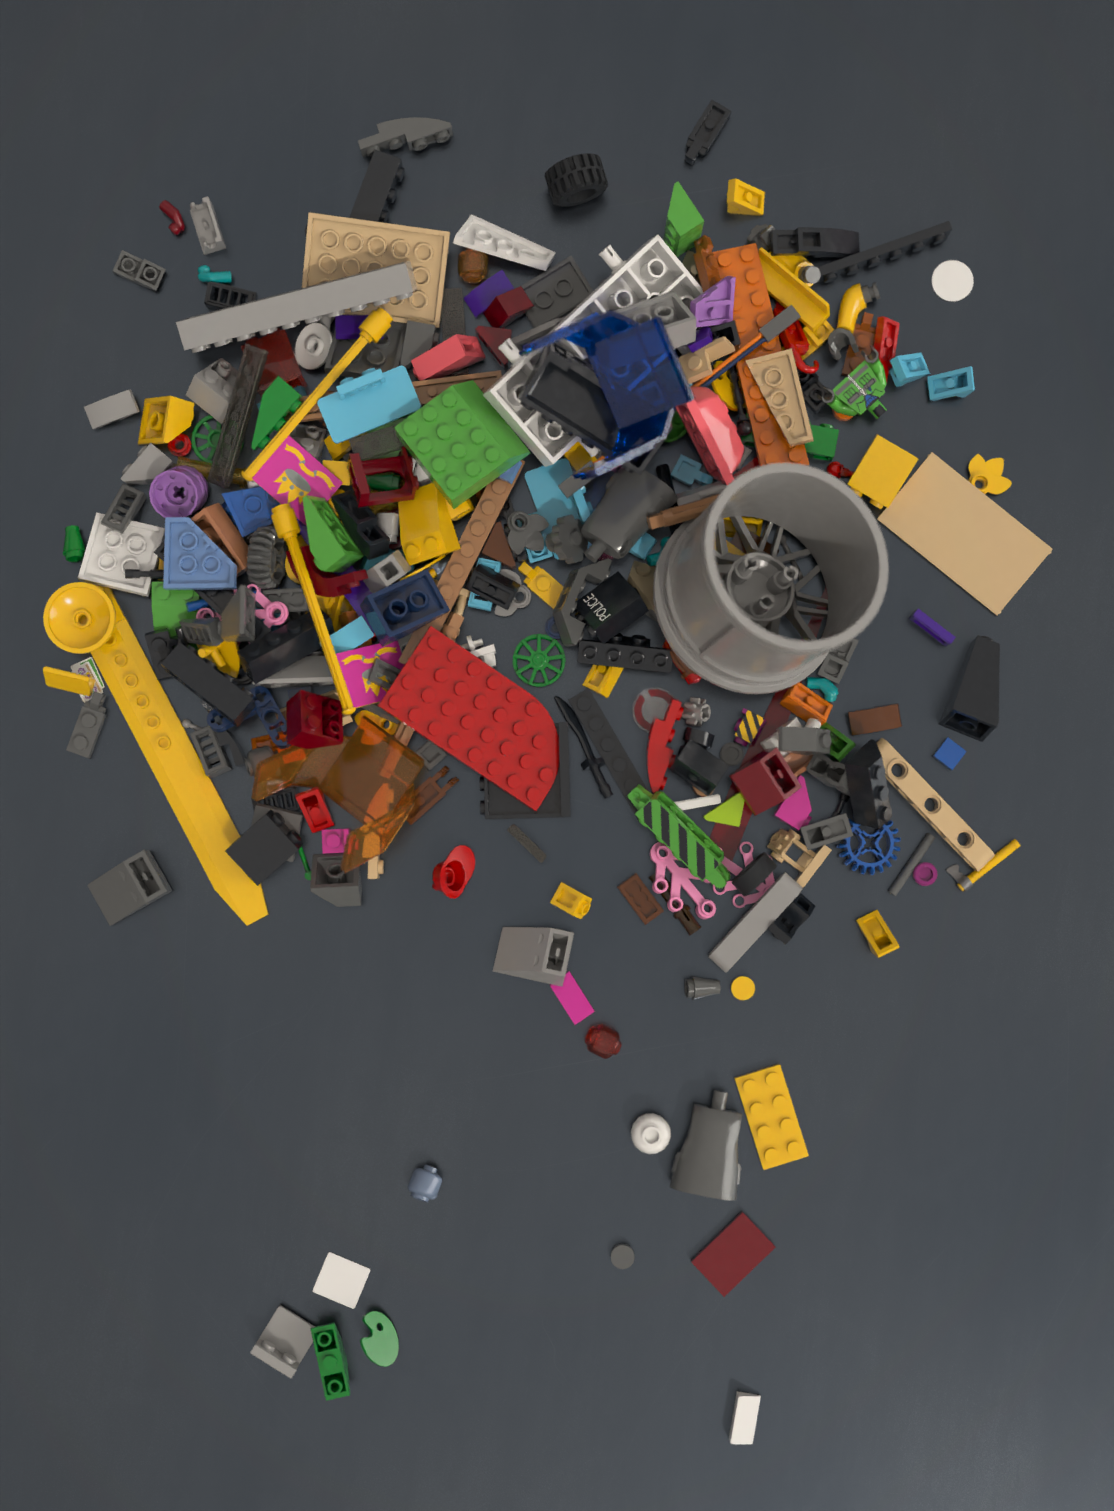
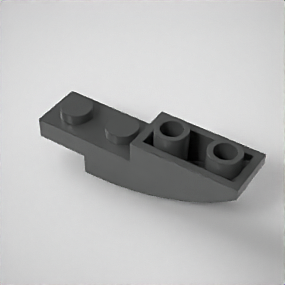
M423 117L400 118L376 124L378 134L358 140L362 157H372L374 150L383 151L389 148L394 150L406 142L409 151L413 149L422 150L430 143H441L448 140L450 136H453L451 123L447 121Z

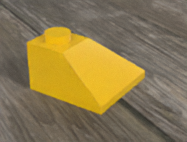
M174 396L146 398L144 400L138 445L169 443L188 429L194 418V403Z

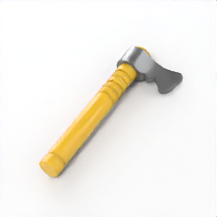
M1016 839L1012 840L1011 843L998 851L979 872L974 870L968 876H965L959 872L958 864L948 867L946 872L958 883L956 884L962 892H966L973 886L974 882L1018 849L1020 844Z

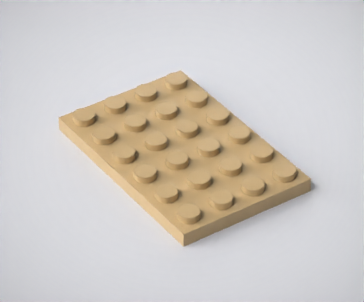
M309 212L302 288L410 261L417 289L412 292L413 295L402 300H397L396 296L391 297L388 303L374 306L373 302L367 303L368 307L355 312H351L350 308L344 309L345 313L343 315H369L373 310L376 311L380 307L393 318L394 322L407 323V321L432 324L439 328L450 231Z

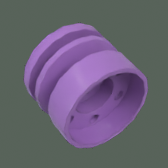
M182 465L175 466L157 475L151 483L149 496L155 511L164 518L187 517L203 507L207 501L209 491L207 481L202 473L193 467ZM181 487H184V488H185V491L183 492V493H184L183 495L180 494V492H179V491H181Z

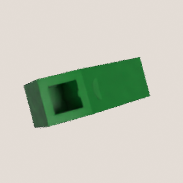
M280 376L273 381L262 395L251 446L255 451L259 448L263 450L271 441V438H269L270 434L274 430L278 432L287 422L284 419L290 411L294 413L302 404L300 399L303 396Z

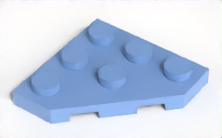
M165 517L163 588L165 590H237V565L189 517Z

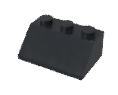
M870 739L844 764L855 823L880 829L892 817V809L890 807L889 790L887 788L882 755L876 741Z

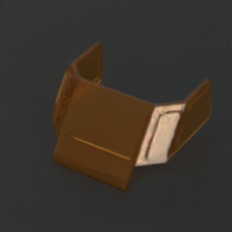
M363 716L361 717L360 725L352 737L343 736V743L341 745L314 749L292 746L260 761L256 766L252 799L259 801L290 785L309 788L319 787L322 793L364 824L350 832L346 837L341 870L348 872L385 852L414 807L413 781L423 768L425 760L369 718Z

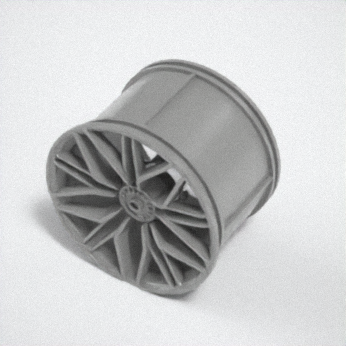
M774 463L763 465L742 474L732 481L697 518L685 521L665 543L654 572L653 601L655 613L670 647L686 666L698 676L724 689L738 693L767 694L781 691L809 676L823 662L830 650L854 638L872 621L882 604L888 582L889 567L886 545L878 523L869 508L842 481L822 470L802 464ZM741 516L755 517L768 521L758 546ZM723 518H731L747 554L741 556L728 553ZM774 523L778 527L770 554H767L763 550ZM783 529L794 535L807 548L776 557ZM715 538H716V550H714V539H715ZM812 555L818 565L797 584H794L793 580L797 579L798 570L794 566L786 567L784 563ZM821 570L826 584L828 600L798 592ZM796 600L828 607V611L797 606ZM783 615L791 622L805 641L787 639L779 635V624ZM801 615L827 618L820 640L815 637Z

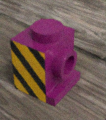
M743 708L742 713L745 716L743 719L739 718L734 727V731H736L734 741L744 747H747L748 744L754 746L767 721L765 718Z

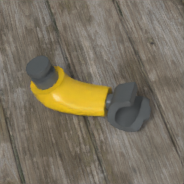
M756 225L751 230L747 242L748 244L756 243L757 249L762 247L766 251L769 250V254H771L770 232L776 229L773 225ZM802 255L773 256L807 286L810 287L819 281L821 276L820 270Z
M876 282L872 283L873 286L871 287L868 285L861 287V284L858 283L845 291L840 303L837 329L833 330L828 338L829 351L835 360H840V350L846 345H851L854 353L859 352L853 332L858 314L864 308H867L866 303L873 301L872 298L875 297L880 299Z

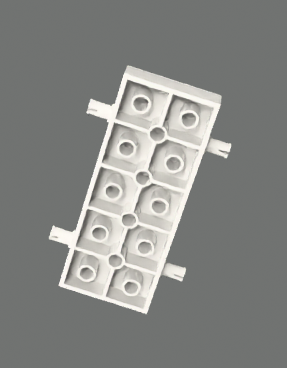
M658 234L649 239L630 258L624 261L611 245H608L598 255L611 268L612 274L528 353L522 354L510 338L498 347L512 365L482 395L545 467L553 465L576 442H579L591 457L595 456L599 450L595 446L593 449L589 448L581 442L582 438L575 434L573 436L568 435L561 429V425L556 422H547L541 417L542 413L535 409L532 411L528 410L520 403L519 394L550 340L556 342L632 390L674 349L609 369L599 355L589 325V319L671 292H675L690 310V302L703 293L702 287ZM688 344L677 347L682 355L691 352Z

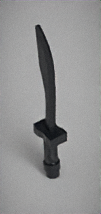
M555 696L554 699L566 722H568L577 735L587 758L581 763L582 769L591 770L598 784V790L605 799L612 796L611 787L605 781L600 769L605 765L603 757L597 759L594 757L577 715L568 703Z

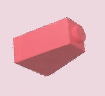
M456 334L411 360V363L414 367L413 373L415 377L422 381L443 378L482 361L486 357L477 337Z

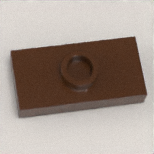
M637 873L617 886L645 925L664 912Z

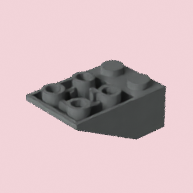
M142 850L87 885L110 926L172 891L150 850Z

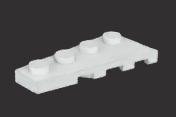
M472 214L457 232L453 244L544 271L548 269L556 253Z

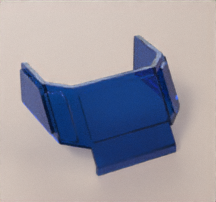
M613 310L600 315L598 312H595L523 345V350L518 352L520 356H523L563 338L583 347L587 353L619 427V432L612 454L572 474L574 479L580 478L585 480L598 477L655 448L656 443L667 437L675 411L674 407L695 399L661 316L639 324L637 321Z

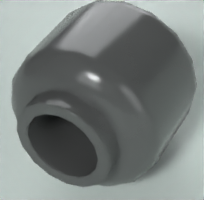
M266 745L250 750L247 753V758H244V762L249 776H254L255 779L260 780L275 775L278 772V765L281 764V759L278 751L273 752Z

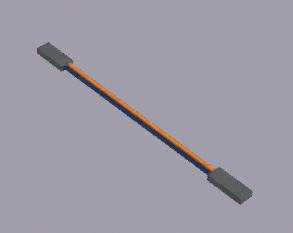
M791 304L760 328L756 337L712 370L713 374L700 379L691 387H707L763 342L769 343L800 319L801 316ZM671 402L662 411L669 416L676 411L673 402ZM602 455L594 462L589 461L558 485V488L568 499L598 476L601 468L611 460Z

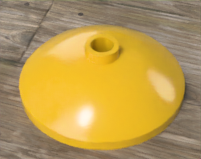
M74 582L62 586L51 595L44 609L43 621L47 635L56 646L71 653L84 654L97 650L109 640L115 628L116 613L111 599L103 590L89 583ZM82 616L87 617V622L85 624H81L80 622Z

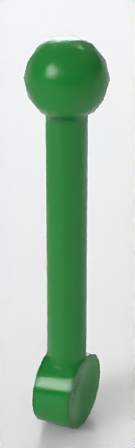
M301 846L298 851L306 871L304 876L305 879L311 880V871Z

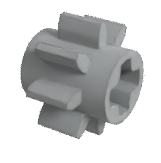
M690 697V702L683 704L682 717L686 720V724L701 727L702 721L706 722L710 718L711 709L708 704H705L706 699Z

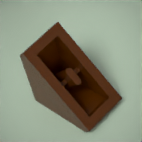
M501 521L497 522L485 544L482 556L489 560L501 562L502 566L510 570H515L516 564Z

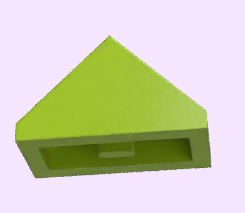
M740 792L704 814L703 818L707 821L739 827L745 800Z

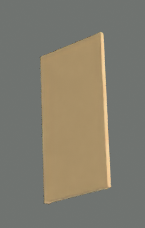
M933 452L928 454L926 460L896 495L889 508L886 507L877 518L878 521L996 616L1001 613L1002 609L1053 550Z

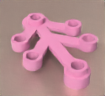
M255 584L247 586L249 589L255 587L257 590L256 601L264 609L255 610V615L259 619H265L263 623L271 628L273 625H281L286 622L289 611L284 603L279 601L271 602L261 593V588ZM202 608L196 615L197 619L205 618L207 614H211L212 618L219 617L221 621V615L210 608ZM276 609L281 611V615L278 618L274 616Z
M747 841L739 845V852L743 855L745 867L753 861L752 852L754 849L753 845ZM744 844H748L750 846V851L748 853H744L742 851V846ZM724 856L721 863L727 870L737 876L743 869ZM773 872L765 879V884L762 882L755 888L759 891L758 893L746 896L735 894L732 898V904L737 908H743L746 904L756 903L775 882ZM732 881L727 882L722 892H717L714 884L712 886L714 893L718 895L737 889L732 884ZM738 896H741L744 900L742 905L735 903V899Z
M655 843L650 849V858L656 864L655 881L652 884L653 891L661 894L668 889V883L664 879L665 868H667L671 873L668 909L671 912H677L682 909L683 901L680 899V889L682 886L696 903L695 912L699 918L709 919L714 916L716 912L715 904L711 900L705 899L689 880L700 879L693 876L688 868H680L674 862L677 859L665 844ZM660 849L665 851V857L660 856ZM658 882L663 884V890L657 888ZM672 901L678 902L677 909L672 906ZM704 905H709V913L704 910Z

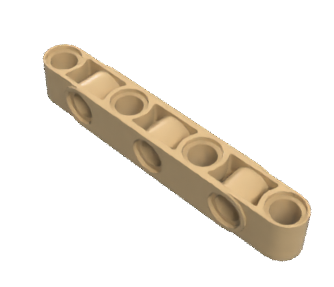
M881 738L876 743L882 755L886 779L971 868L979 872L995 856L994 852L885 739ZM894 764H898L902 768V774L899 777H895L892 774L891 769ZM928 798L932 799L935 803V807L931 812L926 810L924 806ZM960 833L966 834L968 839L964 846L960 845L957 840Z

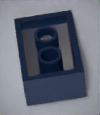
M428 569L367 595L360 604L382 647L409 635L450 611Z

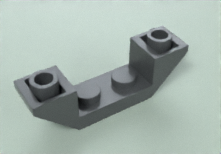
M609 558L570 571L552 613L562 643L566 647L578 644L584 635L582 630L585 623L570 616L577 606L576 598L583 591L586 585L585 580L596 584L608 578L611 572L609 567L612 562Z

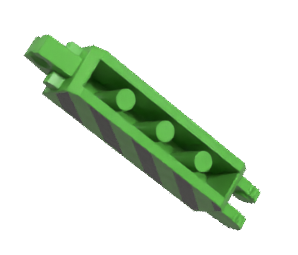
M638 784L627 797L638 810L635 815L638 817L639 822L643 826L648 827L655 834L656 839L660 843L665 844L672 851L673 856L688 867L693 876L698 877L702 882L707 879L719 889L725 887L731 875L729 870L721 863L724 859V852L664 792L656 791L654 794H651Z

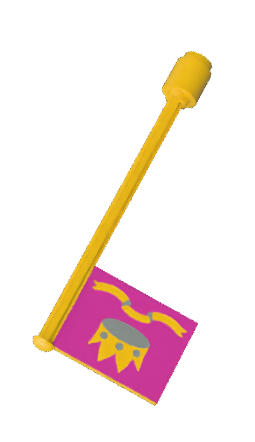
M380 307L376 311L373 310L358 327L361 332L356 342L250 466L241 472L245 480L256 482L280 504H290V507L295 511L297 519L305 526L307 525L303 497L309 495L325 498L328 501L343 482L291 438L289 434L364 346L371 342L377 343L391 327L390 323L393 321V318Z
M281 504L272 508L271 518L277 536L287 542L343 708L342 713L350 715L355 712L356 708L379 703L387 689L368 681V677L376 658L402 669L404 665L398 662L402 655L398 640L384 647L379 643L335 653L297 541V534L301 529L295 511L290 507V504ZM379 672L376 673L375 677L388 682L387 676Z

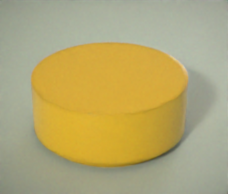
M739 976L732 981L731 992L737 999L747 1000L753 996L755 985L750 978Z

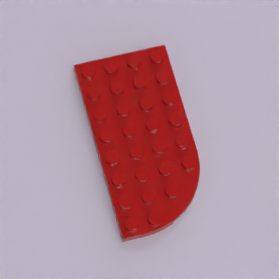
M430 626L379 702L378 707L533 811H537L554 783L560 762L559 737L551 716L545 707L529 692Z

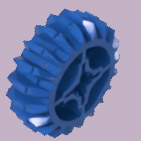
M848 818L852 833L854 832L858 839V846L852 852L850 847L851 837L842 839L843 844L836 845V848H844V852L838 854L839 857H848L844 861V865H849L853 862L852 871H856L860 866V874H865L868 868L870 875L875 874V867L882 873L884 871L882 864L886 867H891L892 865L888 858L897 860V856L892 854V851H900L901 849L898 846H894V842L901 841L899 837L893 838V834H896L898 829H889L893 825V821L890 820L877 831L867 834L858 827L860 824H856ZM883 834H885L887 843L884 854L879 847V840L883 837ZM864 837L867 839L874 837L871 842L873 849H870V847L863 848L866 844ZM865 852H870L878 860L866 863L859 860L858 857Z

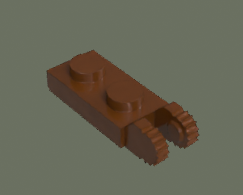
M444 766L433 777L430 776L396 807V810L411 826L446 795V792L459 781L457 777L451 778L442 789L436 783L437 780L448 773L449 768L447 766Z

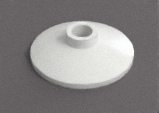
M320 323L309 324L301 331L297 338L295 346L296 359L306 369H317L327 360L332 336L325 325Z

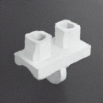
M471 635L466 636L468 643L460 646L466 650H471L470 653L479 659L481 658L483 662L492 668L496 667L494 644L475 650L476 647L484 645L482 638L473 641Z

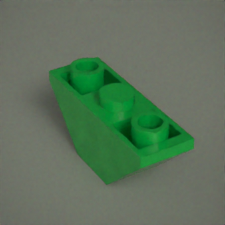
M335 1322L311 1328L326 1401L349 1396L348 1363L343 1341Z

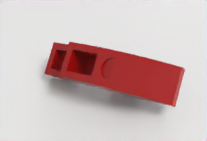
M672 697L664 718L661 719L654 716L649 732L646 764L652 793L659 791V789H664L667 777L664 776L667 767L670 768L676 757L673 754V748L666 746V743H671L675 734V729H672L675 720H680L684 708L681 707L682 702Z

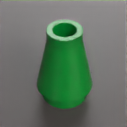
M79 526L65 527L63 555L68 562L82 561L86 549Z

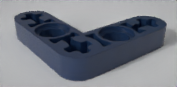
M263 686L250 689L249 691L254 695L253 700L256 707L244 720L257 714L274 745L280 749L289 748L291 745L287 744V741L278 740L279 735L276 728L280 726L283 734L287 735V722L271 693ZM261 693V695L264 696L265 701L260 702L259 700H256V695ZM214 709L207 715V723L215 732H223L235 726L226 718L222 719L221 725L214 723L216 716L223 718ZM269 712L277 713V721L274 723L266 722V714Z

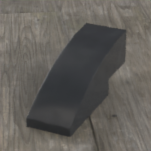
M352 490L332 496L331 501L339 518L365 557L371 560L389 553L390 538L377 525L378 517L368 506L358 507L355 493Z

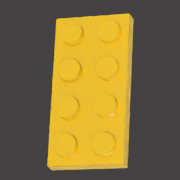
M776 1064L734 1077L762 1169L766 1170L808 1157L807 1148L781 1065Z

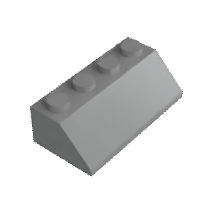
M671 292L590 318L589 325L600 357L609 369H613L695 342L697 318L675 292Z
M313 652L257 684L253 682L255 686L266 688L305 687L310 685L312 687L335 686L323 652Z

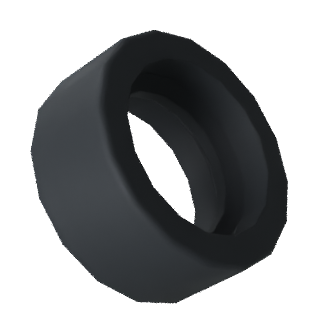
M763 852L733 879L732 884L743 896H746L758 887L776 869L777 865Z

